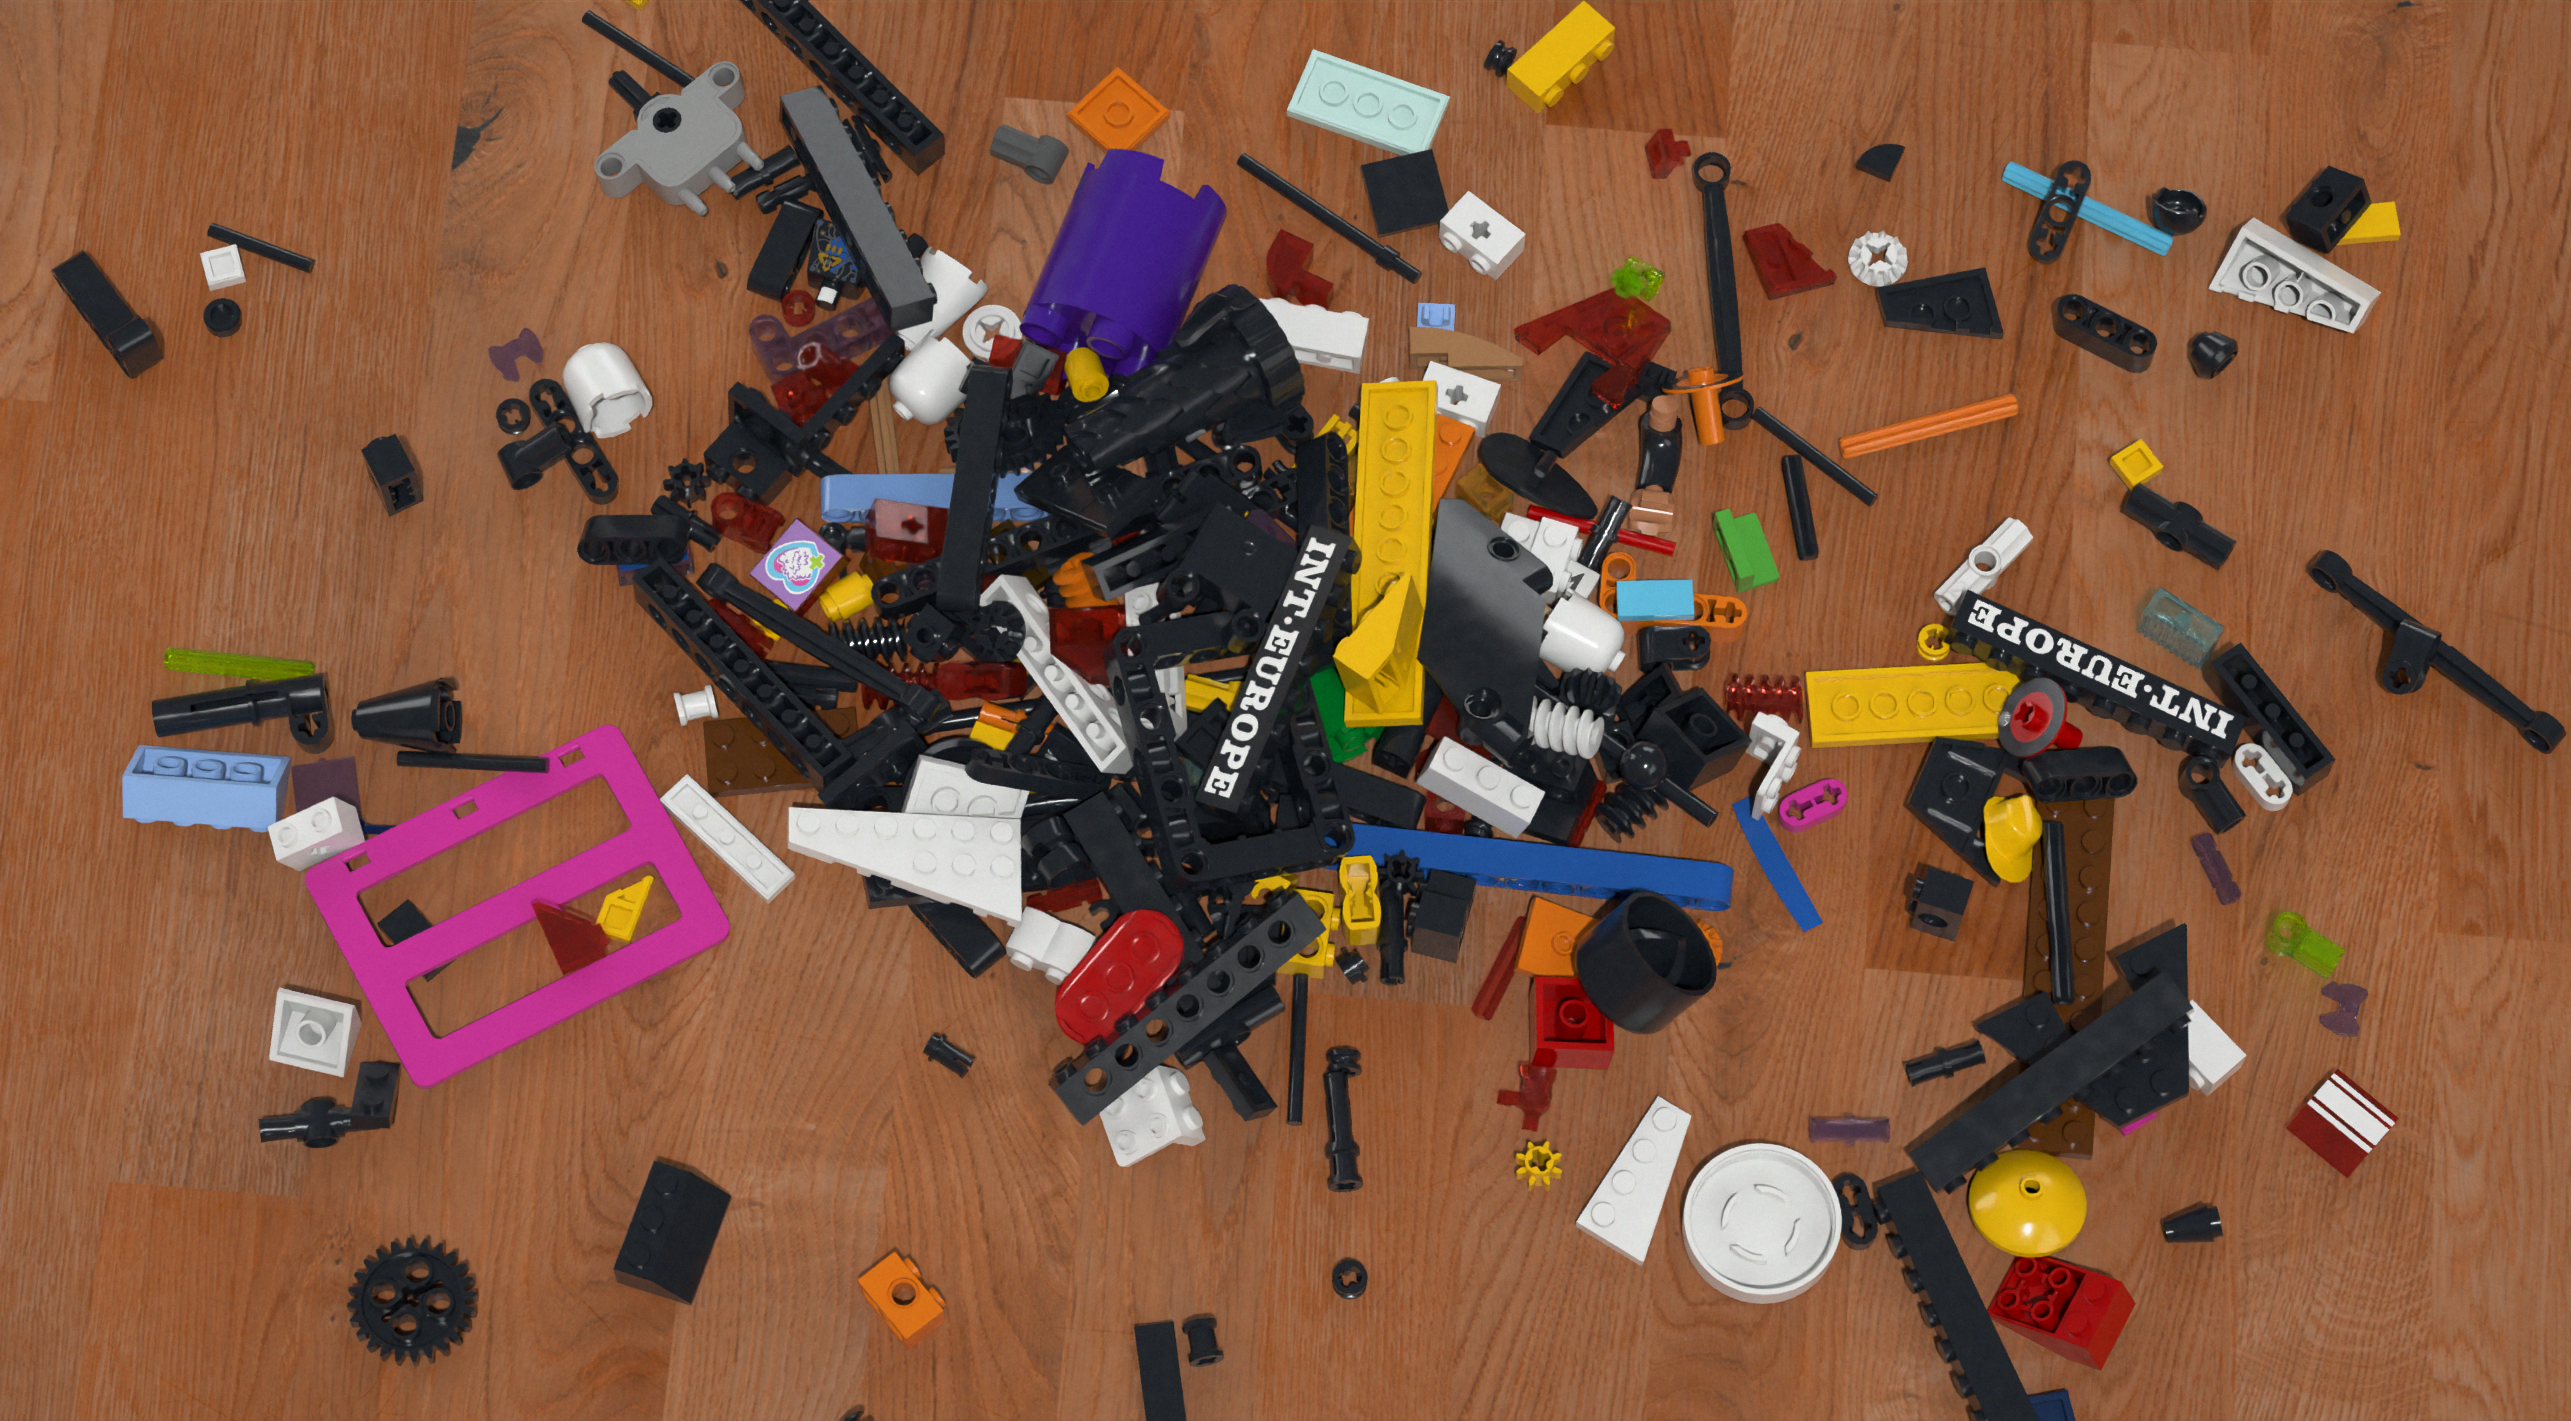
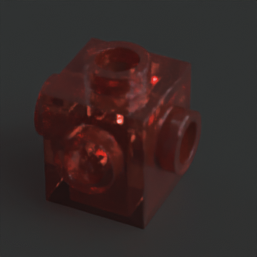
M804 369L770 386L778 404L774 409H781L787 412L799 428H802L829 399L820 384L816 386Z

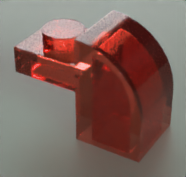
M1280 229L1267 254L1266 281L1269 292L1273 298H1281L1289 303L1294 296L1305 306L1313 304L1327 310L1333 300L1334 283L1308 272L1313 262L1314 244Z

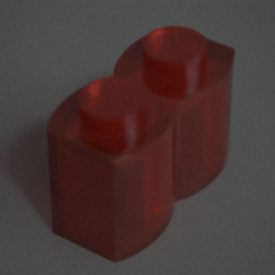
M1013 661L948 663L938 668V690L945 699L955 701L977 698L987 701L1015 699L1027 694V669L1023 664Z

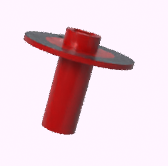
M2034 678L2021 684L2009 696L1998 720L1999 738L2006 751L2019 758H2030L2044 752L2052 744L2063 750H2075L2079 747L2083 734L2080 728L2066 721L2067 699L2061 686L2048 678Z

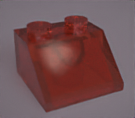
M1125 604L1048 609L1050 653L1091 685L1101 684L1110 686L1103 653L1114 636L1121 629L1126 628ZM1120 646L1122 652L1128 656V648Z

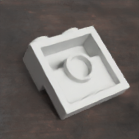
M1506 512L1501 529L1549 567L1553 575V585L1551 589L1540 596L1546 600V603L1556 605L1559 593L1565 594L1570 585L1572 572L1567 571L1570 560L1578 561L1581 553L1583 539L1578 538L1579 527L1542 517L1541 522Z

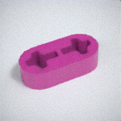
M1825 779L1787 796L1779 807L1778 820L1780 825L1789 832L1798 833L1836 817L1842 813L1846 806L1848 796L1846 787L1836 779ZM1825 791H1828L1830 795H1838L1835 805H1832L1830 801H1824L1818 805L1816 803L1823 799ZM1794 806L1797 811L1809 807V809L1803 812L1802 819L1799 821L1795 816L1788 817L1790 807Z

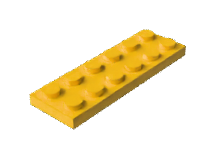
M1987 663L1806 672L1805 688L1811 748L1934 742L1937 737L1956 740L1998 739V720L2004 704L2009 696L2025 682L2021 677L2008 671L1995 670Z

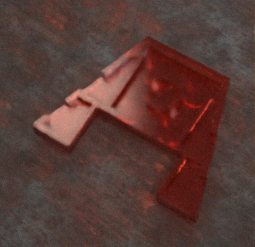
M1616 286L1520 325L1514 329L1516 341L1538 356L1562 337L1568 335L1612 365V368L1591 383L1592 393L1614 409H1618L1624 402V394L1628 388H1633L1638 381L1640 370L1646 362H1651L1670 334L1671 322L1620 286Z

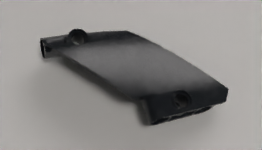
M1440 498L1417 660L1438 684L1460 715L1456 727L1457 736L1467 744L1483 745L1485 749L1506 766L1512 768L1526 756L1535 735L1529 730L1546 603V600L1540 595L1551 589L1553 575L1543 561L1465 500Z

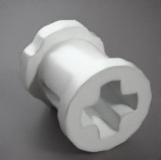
M711 685L705 686V689L685 695H681L679 692L673 693L681 726L687 725L689 720L711 716L713 719L718 718Z

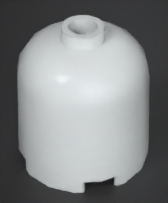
M934 329L930 330L889 377V390L896 401L892 407L907 422L914 418L921 424H937L950 415L967 397L958 388L967 371L966 367L971 361L946 337L939 342L936 337L938 334Z
M606 342L585 345L578 349L564 367L562 374L564 387L586 433L589 431L595 432L597 438L614 437L631 429L629 423L640 414L643 418L649 414L653 405L652 396L629 356L619 346Z
M1568 587L1564 597H1561L1543 626L1540 658L1567 673L1572 672L1575 668L1583 671L1590 668L1594 672L1602 671L1603 675L1607 670L1615 673L1626 653L1620 650L1624 642V630L1621 623Z

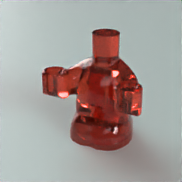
M1519 1064L1520 1091L1499 1090L1497 1104L1507 1107L1512 1105L1518 1107L1524 1113L1522 1130L1537 1132L1540 1117L1550 1109L1552 1088L1558 1071L1542 1066Z

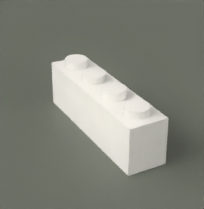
M2254 217L2241 228L2208 288L2220 293L2224 291L2237 295L2239 299L2249 302L2256 301L2273 306L2275 310L2299 314L2307 317L2308 320L2350 333H2354L2364 324L2381 294L2377 289Z

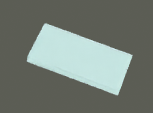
M1313 49L1287 108V116L1403 156L1431 148L1449 105L1450 96Z

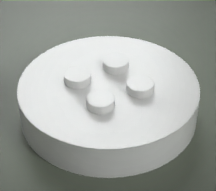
M1763 1143L1732 1148L1721 1153L1706 1164L1698 1173L1689 1189L1682 1216L1684 1246L1690 1261L1703 1279L1713 1288L1731 1298L1758 1304L1776 1303L1794 1298L1816 1284L1825 1274L1834 1258L1842 1227L1839 1200L1824 1172L1810 1159L1792 1149Z

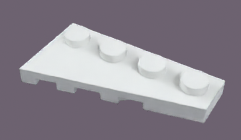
M1658 1096L1576 1221V1227L1643 1267L1691 1121V1115Z

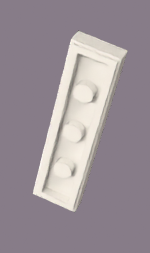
M688 774L659 799L663 807L767 904L795 879L794 872Z

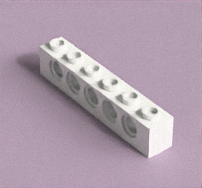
M1001 574L981 595V607L991 604L992 601H1004L1014 605L1020 611L1025 621L1026 636L1017 657L1098 769L1104 773L1126 774L1133 765L1113 696L1027 578ZM996 626L1001 634L1007 631V628Z

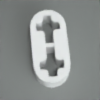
M2254 743L2242 745L2236 751L2232 761L2234 774L2264 809L2269 811L2283 809L2288 804L2293 792L2290 780L2260 745ZM2244 756L2249 760L2253 758L2258 760L2256 769L2251 765L2246 768L2242 765L2245 759ZM2269 786L2273 789L2277 787L2282 789L2279 796L2280 799L2276 795L2269 797L2266 794Z

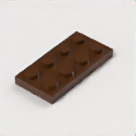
M855 707L811 711L839 741L858 732ZM748 718L703 722L708 792L713 798L814 788Z

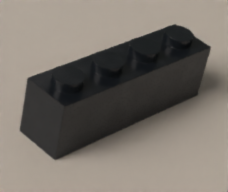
M1217 501L1080 561L1093 596L1107 602L1174 571L1205 516ZM1220 503V504H1222L1223 506H1225L1226 508H1228V509L1231 510V507H1230L1229 505Z
M2241 642L2210 663L2204 680L2227 708L2247 717L2243 729L2257 745H2260L2288 777L2293 791L2298 796L2329 775L2336 759Z

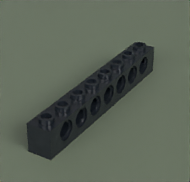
M739 0L855 115H859L863 123L917 176L945 154L943 133L808 0Z
M662 556L632 577L636 602L818 792L824 789L828 781L840 776L854 764L853 755Z
M1290 889L1287 892L1281 890L1274 894L1266 902L1268 907L1257 916L1251 914L1244 918L1236 926L1237 932L1226 941L1222 938L1213 943L1205 951L1207 956L1196 965L1190 963L1183 967L1174 977L1177 981L1165 990L1159 988L1152 992L1144 1000L1146 1006L1136 1014L1129 1012L1121 1017L1113 1026L1116 1029L1105 1039L1102 1037L1094 1039L1083 1049L1085 1055L1074 1064L1071 1061L1063 1064L1053 1073L1052 1077L1054 1080L1048 1085L1076 1121L1082 1126L1088 1123L1327 930L1298 892ZM1276 921H1283L1285 926L1283 935L1276 940H1270L1268 936L1270 925ZM1252 945L1254 948L1253 959L1247 964H1239L1237 956L1240 949L1244 946ZM1215 970H1222L1224 974L1223 983L1215 989L1208 988L1207 978L1209 974ZM1187 994L1192 995L1194 1000L1192 1008L1186 1013H1178L1176 1005L1179 998ZM1154 1019H1161L1163 1022L1162 1032L1157 1037H1147L1146 1027L1149 1022ZM1123 1044H1131L1133 1053L1130 1059L1125 1062H1117L1115 1053L1118 1047ZM1091 1069H1101L1102 1079L1100 1083L1093 1087L1086 1086V1074Z

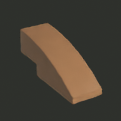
M1410 326L1409 369H1427L1430 361L1492 382L1522 381L1523 359L1503 347L1458 331Z

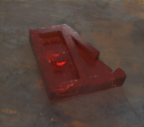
M1779 222L1746 230L1742 237L1769 301L1834 285L1837 279L1834 271L1829 269L1826 272L1811 258L1813 253L1804 244L1797 242L1792 234Z

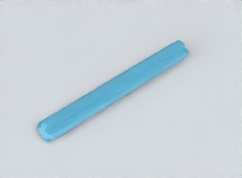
M2010 162L2007 165L2002 176L2004 182L2044 201H2047L2054 184V180L2015 162ZM2069 187L2065 193L2061 190H2058L2056 193L2067 195L2074 201H2077L2079 198L2072 196L2073 189ZM2088 196L2085 197L2078 217L2162 256L2169 252L2174 240L2171 235ZM2054 204L2055 206L2072 213L2070 207L2067 204Z

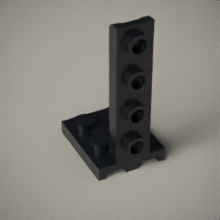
M890 335L802 428L795 425L794 420L787 412L781 409L776 410L766 403L765 398L759 391L752 387L748 389L740 382H737L728 391L729 425L733 421L788 462L791 467V474L799 478L807 469L808 458L816 450L820 452L827 447L832 439V433L840 425L846 426L853 419L857 412V407L865 399L869 401L877 394L881 387V382L889 374L891 375L893 370L905 358V340L898 335Z

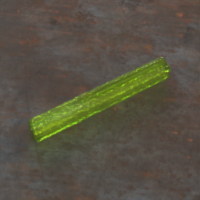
M180 648L166 649L164 665L167 670L265 680H282L312 675L316 672L312 661Z

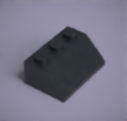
M654 1161L613 1268L617 1283L692 1306L731 1202V1195L692 1172Z

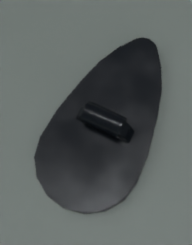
M1504 432L1491 434L1482 442L1479 451L1481 462L1489 475L1500 484L1529 500L1564 515L1591 520L1598 514V508L1590 495L1567 471L1556 463L1558 458L1555 452L1550 450L1543 452L1529 441L1515 434Z

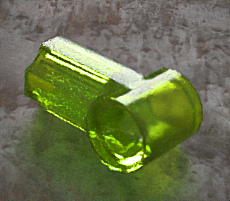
M1632 255L1622 268L1616 270L1611 280L1615 285V293L1625 299L1639 296L1650 302L1658 292L1665 273Z
M2293 911L2281 913L2272 923L2265 936L2266 945L2273 954L2289 956L2326 980L2346 951L2308 927L2306 920L2300 914ZM2279 928H2285L2292 932L2294 940L2284 938L2280 934Z

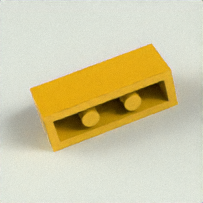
M1585 1L1581 2L1508 68L1506 87L1537 114L1547 105L1549 107L1554 106L1563 96L1564 89L1572 82L1574 84L1579 83L1587 75L1589 67L1596 60L1603 61L1610 55L1615 47L1614 37L1616 28Z

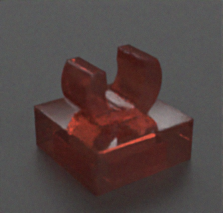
M1658 129L1644 147L1652 179H1666L1675 167L1684 164L1682 157H1690L1692 155L1688 141H1675L1672 129Z

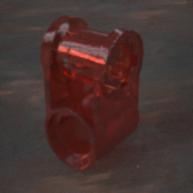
M731 492L717 495L712 500L710 507L712 527L724 533L723 537L764 555L772 548L770 542L777 528L783 527L786 521L784 516L768 506L754 503ZM726 510L737 513L732 519H723L719 516L721 512Z

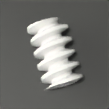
M1534 696L1529 730L1535 735L1531 745L1537 743L1540 748L1545 749L1551 746L1556 752L1565 750L1566 753L1572 756L1579 753L1582 758H1592L1597 753L1602 741L1604 719L1599 717L1593 722L1594 717L1591 709H1586L1581 718H1579L1580 714L1577 706H1571L1567 715H1565V705L1562 702L1557 703L1553 711H1551V701L1549 699H1543L1539 708H1537V698Z

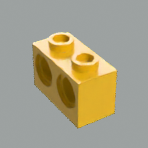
M1289 888L1288 890L1293 889L1298 892L1312 910L1319 912L1323 916L1320 921L1327 930L1307 945L1317 951L1315 956L1305 958L1297 953L1278 969V973L1289 975L1302 973L1307 974L1311 978L1324 979L1325 966L1333 967L1336 944H1330L1329 939L1331 930L1338 931L1341 908L1334 907L1335 894ZM1283 923L1282 935H1283L1284 930H1285L1284 923Z

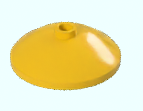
M2012 1150L1997 1155L2000 1159L1982 1172L1978 1170L1969 1191V1212L1979 1233L1996 1248L2020 1257H2043L2064 1249L2078 1236L2086 1217V1194L2077 1175L2061 1160L2043 1152ZM2025 1188H2034L2037 1190V1193H2028Z

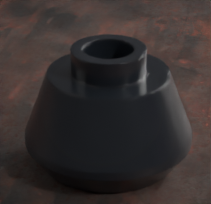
M2206 331L2203 332L2190 346L2193 350L2190 358L2199 377L2203 379L2215 378L2234 360L2239 352L2238 343L2235 339L2216 331L2208 334Z

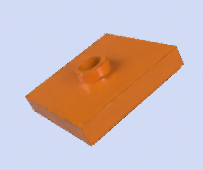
M1117 66L1066 115L1067 120L1107 153L1109 149L1135 151L1170 118V111Z
M1535 897L1531 901L1513 971L1534 979L1535 976L1578 978L1575 967L1577 944L1582 936L1599 923L1600 920Z

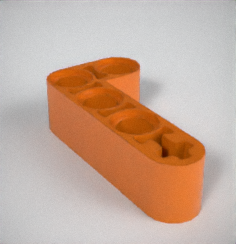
M1614 552L1605 558L1600 579L1598 607L1616 620L1617 614L1607 610V607L1617 605L1616 581H1636V563L1629 554L1624 552ZM1619 570L1623 571L1627 577L1616 579L1609 573ZM1693 593L1694 613L1699 615L1700 619L1619 622L1625 634L1636 635L1641 629L1652 626L1679 627L1697 625L1706 629L1711 641L1728 643L1738 640L1743 635L1747 619V608L1741 600L1735 597ZM1709 614H1713L1712 622H1708ZM1726 617H1732V623L1726 622Z

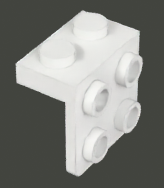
M1760 711L1752 722L1749 734L1752 743L1745 752L1771 766L1756 794L1751 815L1756 820L1760 819L1763 812L1768 814L1772 812L1780 796L1778 791L1783 781L1788 783L1798 765L1796 760L1801 752V748L1797 746L1800 732L1789 727L1787 722L1779 716L1773 714L1766 715Z
M1158 1065L1099 1113L1119 1166L1130 1167L1172 1143L1195 1146L1206 1140L1201 1128L1203 1125L1201 1115L1194 1108L1188 1093L1190 1091L1189 1082L1180 1069Z

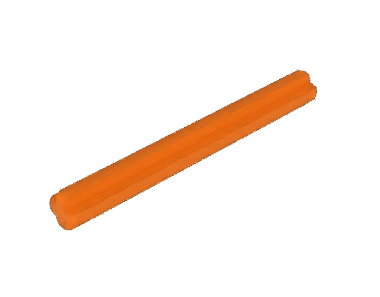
M2007 394L1841 437L1839 439V450L1843 458L1849 459L2011 417L2018 413V402L2014 394Z

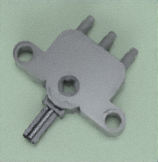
M723 61L712 65L682 89L681 96L674 94L661 95L659 92L651 96L626 71H615L608 81L609 86L634 109L632 112L638 130L628 132L604 151L595 161V173L601 190L608 197H623L644 182L667 204L676 206L686 204L699 216H703L707 213V206L698 195L713 183L724 189L727 193H732L736 185L726 173L741 160L756 171L763 168L764 162L747 144L742 123L732 111L741 104L745 97L742 78L735 64ZM731 83V84L728 85V86L722 87V85H724V84ZM617 172L619 173V174H617V175H615V176H611V177L609 176V175H611V174H613V173H617Z

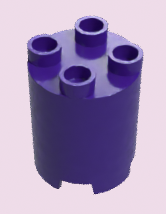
M1109 149L1098 169H1095L1094 164L1087 163L1019 326L1020 331L1027 338L1042 344L1059 355L1051 372L1052 375L1068 382L1064 371L1067 355L1076 348L1086 347L1100 357L1106 376L1116 374L1127 377L1151 363L1157 357L1156 352L1173 343L1172 340L1182 326L1227 217V209L1223 200L1209 185H1202L1193 199L1181 190L1160 181L1164 159L1132 150Z

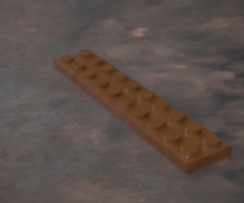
M2115 798L2044 803L2036 799V810L2040 814L2043 824L2049 821H2059L2064 825L2075 1000L2072 1005L2058 1006L2053 1002L2041 835L2040 839L2033 846L2023 1002L2046 991L2071 1037L2099 1018L2102 1013ZM2019 1060L2018 1075L2030 1067L2022 1060ZM2071 1099L2060 1107L2063 1111L2060 1117L2047 1126H2044L2040 1121L2028 1130L2032 1136L2013 1150L2038 1151L2055 1157L2091 1160L2093 1156L2095 1111L2087 1109L2080 1103L2076 1104L2074 1099Z

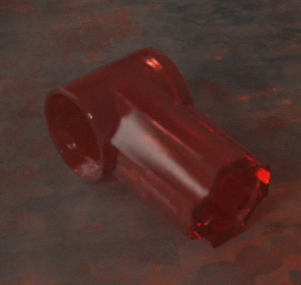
M814 340L807 345H803L796 355L798 359L797 368L821 384L820 388L830 395H833L860 367L849 359L836 355L826 346Z

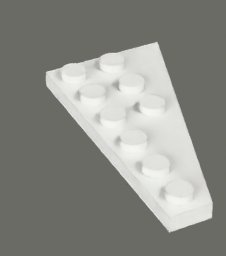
M789 807L787 814V849L830 864L838 862L856 868V873L871 877V874L890 880L891 885L945 904L954 902L974 909V914L986 918L989 914L1008 921L1007 925L1018 929L1021 927L1020 819Z

